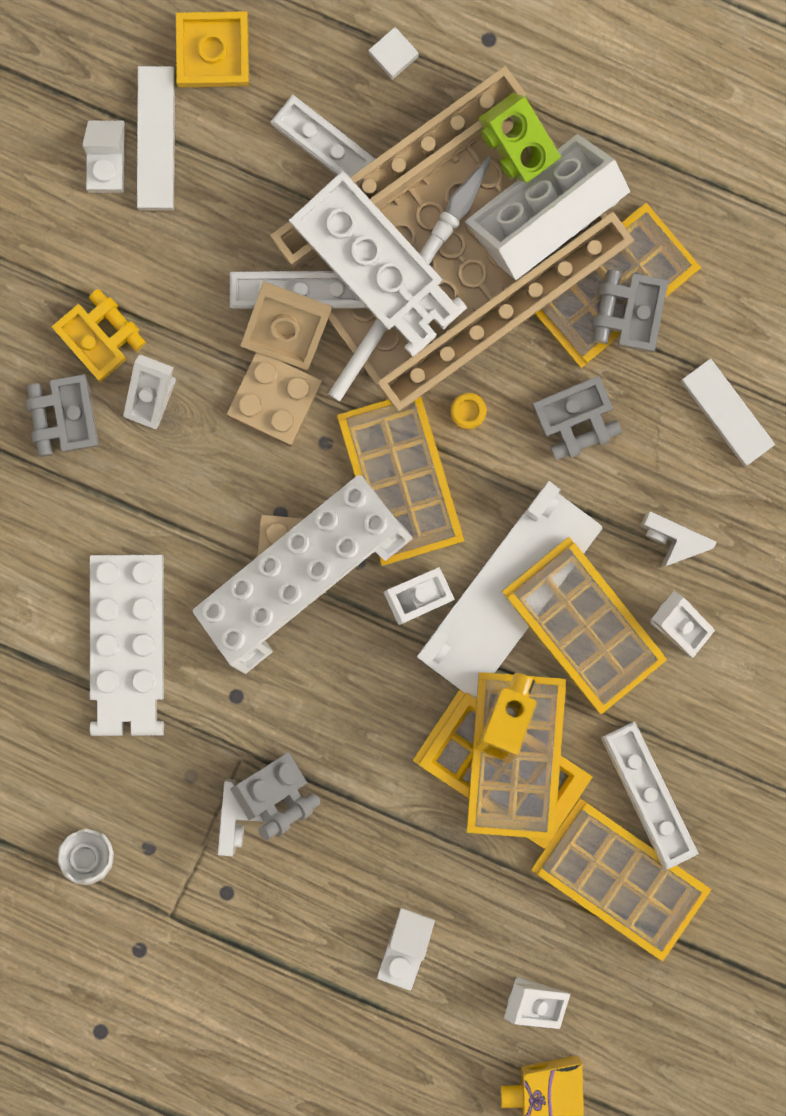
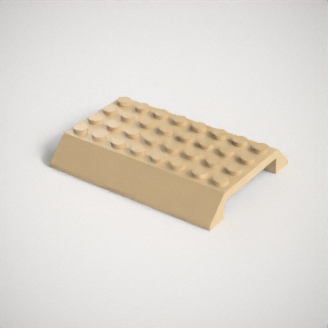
M506 66L350 177L414 249L420 253L430 238L437 221L440 220V214L446 211L451 195L489 156L492 158L470 211L459 220V226L453 229L454 231L450 237L441 245L429 264L443 279L438 286L452 301L459 297L465 303L467 309L444 330L432 320L428 325L437 336L414 358L404 348L408 341L393 326L389 331H385L363 365V369L376 387L398 412L635 241L614 212L609 215L604 212L593 220L587 228L579 231L562 244L557 251L552 252L535 265L530 272L515 280L498 266L464 222L517 181L515 178L510 179L501 168L499 161L502 160V157L496 148H490L483 139L480 131L484 128L478 120L479 117L512 93L527 97L525 91ZM511 116L505 118L502 123L504 134L508 133L513 127ZM529 146L521 153L522 164L528 162L531 157V148ZM289 222L270 235L292 271H333ZM331 309L328 321L352 354H354L377 318L369 309Z

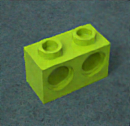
M510 94L478 118L484 128L480 131L483 139L490 148L497 149L502 157L499 164L510 179L515 178L528 183L562 158L528 100L523 95ZM511 116L513 127L508 133L504 134L502 123L505 118ZM529 146L531 148V157L528 162L522 164L521 153Z

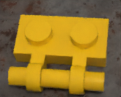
M97 289L89 296V299L96 308L88 314L78 303L57 321L52 328L101 383L127 360L118 348L124 343H128L137 352L146 342L138 334L140 329L133 321L128 322L117 310L118 304L112 297L107 298L100 289ZM103 319H107L117 330L110 338L97 325Z

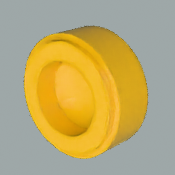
M474 393L459 395L453 401L450 409L452 421L456 426L464 430H472L479 427L483 423L487 412L483 399Z

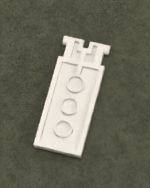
M344 171L337 175L289 220L292 227L388 331L394 326L408 341L404 348L413 358L437 336L428 325L432 320L444 330L467 309V306L459 297L452 301L438 286L443 279Z
M90 555V700H97V721H91L90 735L123 736L124 722L131 721L132 736L164 735V721H157V699H164V555Z

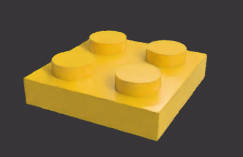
M247 11L176 13L178 87L249 86V25Z

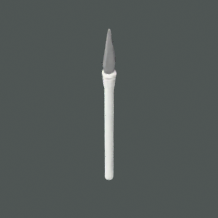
M490 156L451 195L446 211L440 214V220L437 221L430 238L419 253L428 264H430L441 245L450 237L454 231L453 229L459 226V220L470 211L492 158ZM376 319L329 391L328 395L335 400L341 401L387 330L378 319Z

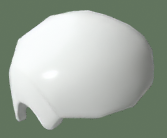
M81 829L67 836L60 845L57 862L67 879L77 884L90 885L104 879L111 870L114 852L111 842L103 833L90 829Z

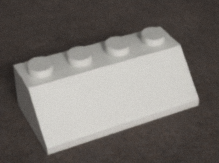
M579 134L557 149L562 158L528 183L517 180L464 221L498 266L515 280L530 272L535 265L552 252L557 251L562 244L579 231L587 228L593 220L609 208L615 206L620 199L631 192L615 159Z

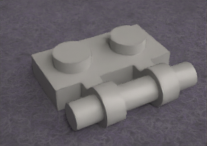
M607 270L605 282L600 284L598 294L601 296L599 313L594 315L592 327L595 328L593 341L607 344L609 332L616 331L620 332L619 347L654 353L669 280L633 273L629 287L619 285L620 272ZM616 299L626 300L623 319L612 317Z
M86 374L50 380L52 395L43 396L40 383L27 385L29 399L26 400L27 411L32 414L34 431L31 432L32 442L37 444L39 457L53 455L51 441L60 439L61 450L64 453L99 447L88 376ZM54 407L57 427L48 428L45 410Z
M600 376L532 404L545 437L547 438L556 433H559L562 443L550 447L555 461L566 456L573 458L580 455V450L598 443L601 446L609 443L611 437L622 433L617 420L604 425L601 418L602 414L611 411L613 407ZM589 420L592 430L574 437L571 427Z
M289 752L230 788L248 820L255 818L259 814L265 824L258 831L264 840H268L274 835L281 836L289 830L292 823L297 820H305L312 815L313 809L320 805V799L316 794L311 793L306 797L300 795L298 789L307 784V781ZM283 799L288 809L281 813L278 812L275 804Z

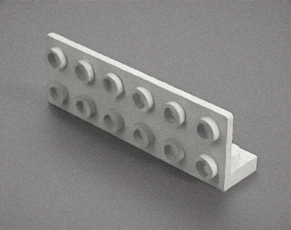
M357 475L193 609V613L228 663L246 674L273 652L265 641L372 553L376 552L386 561L411 541L413 537L393 516L364 477Z
M550 481L545 484L416 656L465 694L467 692L474 698L477 697L479 672L495 673L529 628L501 591L567 537H570L584 554L602 530V525L560 495L559 491L561 489ZM570 561L551 577L558 587L575 564ZM544 583L524 600L538 616L554 593Z

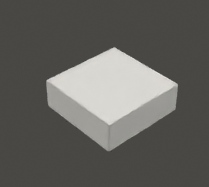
M396 27L369 49V55L392 80L419 57L418 51Z

